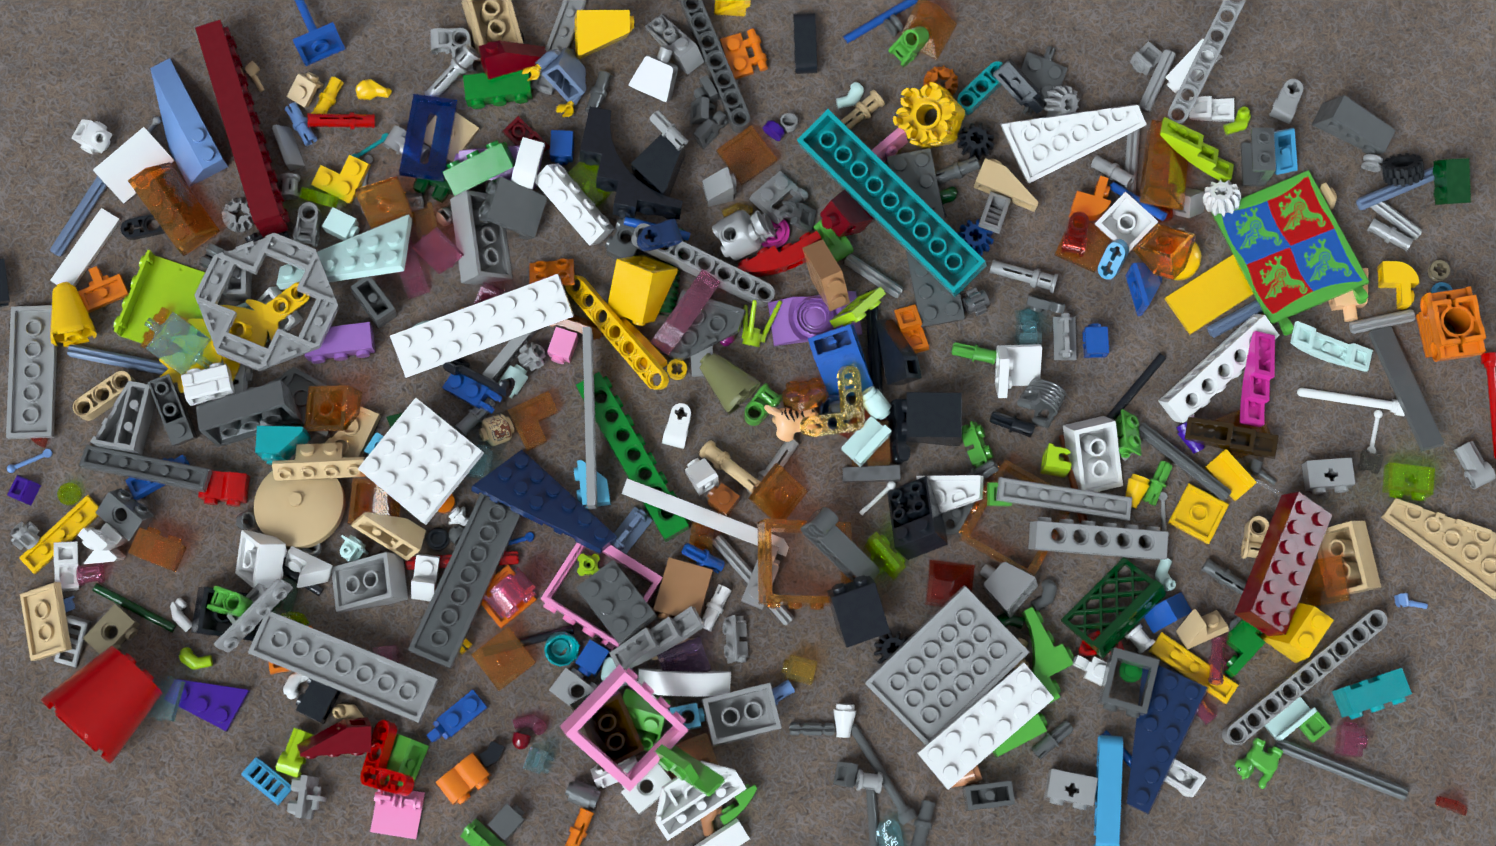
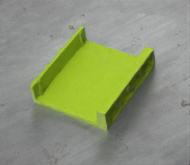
M147 249L146 254L140 259V269L137 275L132 278L130 293L123 300L122 312L114 321V332L120 337L173 355L189 354L174 343L171 337L181 335L204 337V334L190 324L188 319H203L194 295L205 272L155 256L151 250Z

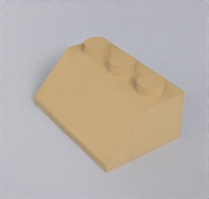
M462 0L474 49L479 55L478 46L488 42L501 40L523 43L511 0Z
M1349 521L1328 527L1317 553L1327 597L1333 598L1381 588L1365 521Z

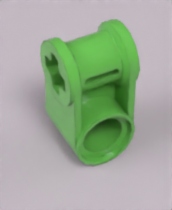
M923 26L908 29L889 48L888 52L894 54L900 60L902 67L907 66L913 61L918 52L928 42L929 33L927 29Z
M765 383L745 408L744 418L747 424L751 426L761 424L769 415L764 406L769 405L776 408L784 396L776 394L769 388V384ZM751 410H757L761 415L758 418H752L748 413Z
M214 586L215 593L211 603L206 608L221 614L240 617L253 604V601L237 592Z

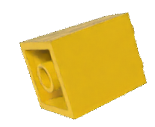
M577 10L574 16L576 57L580 60L627 38L632 29H634V16H630V10Z
M645 255L617 259L608 305L619 318H628L635 325L644 326L645 323L655 322L675 279L678 268Z
M1298 603L1286 635L1267 636L1262 633L1259 637L1291 661L1297 663L1309 658L1334 619L1315 606Z

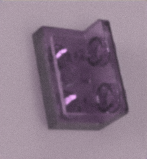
M700 637L675 645L657 655L663 671L708 672L711 670Z

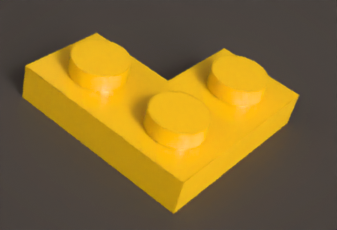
M349 154L340 174L320 165L311 185L352 204L371 165Z

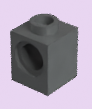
M515 803L512 807L506 804L489 822L488 826L502 839L507 841L516 832V828H519L524 823L525 819L522 815L525 812Z

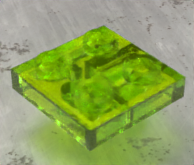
M876 531L869 537L864 547L871 554L869 558L871 561L876 558L883 561L884 567L879 568L880 573L878 575L886 572L894 581L906 568L904 565L905 560L898 552L894 553L889 547L890 542L884 535H879Z

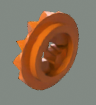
M935 66L930 71H927L923 82L924 86L926 84L930 86V82L936 83L939 75L942 80H948L945 82L944 88L950 92L951 96L955 94L958 88V76L955 75L952 69H948L945 66Z

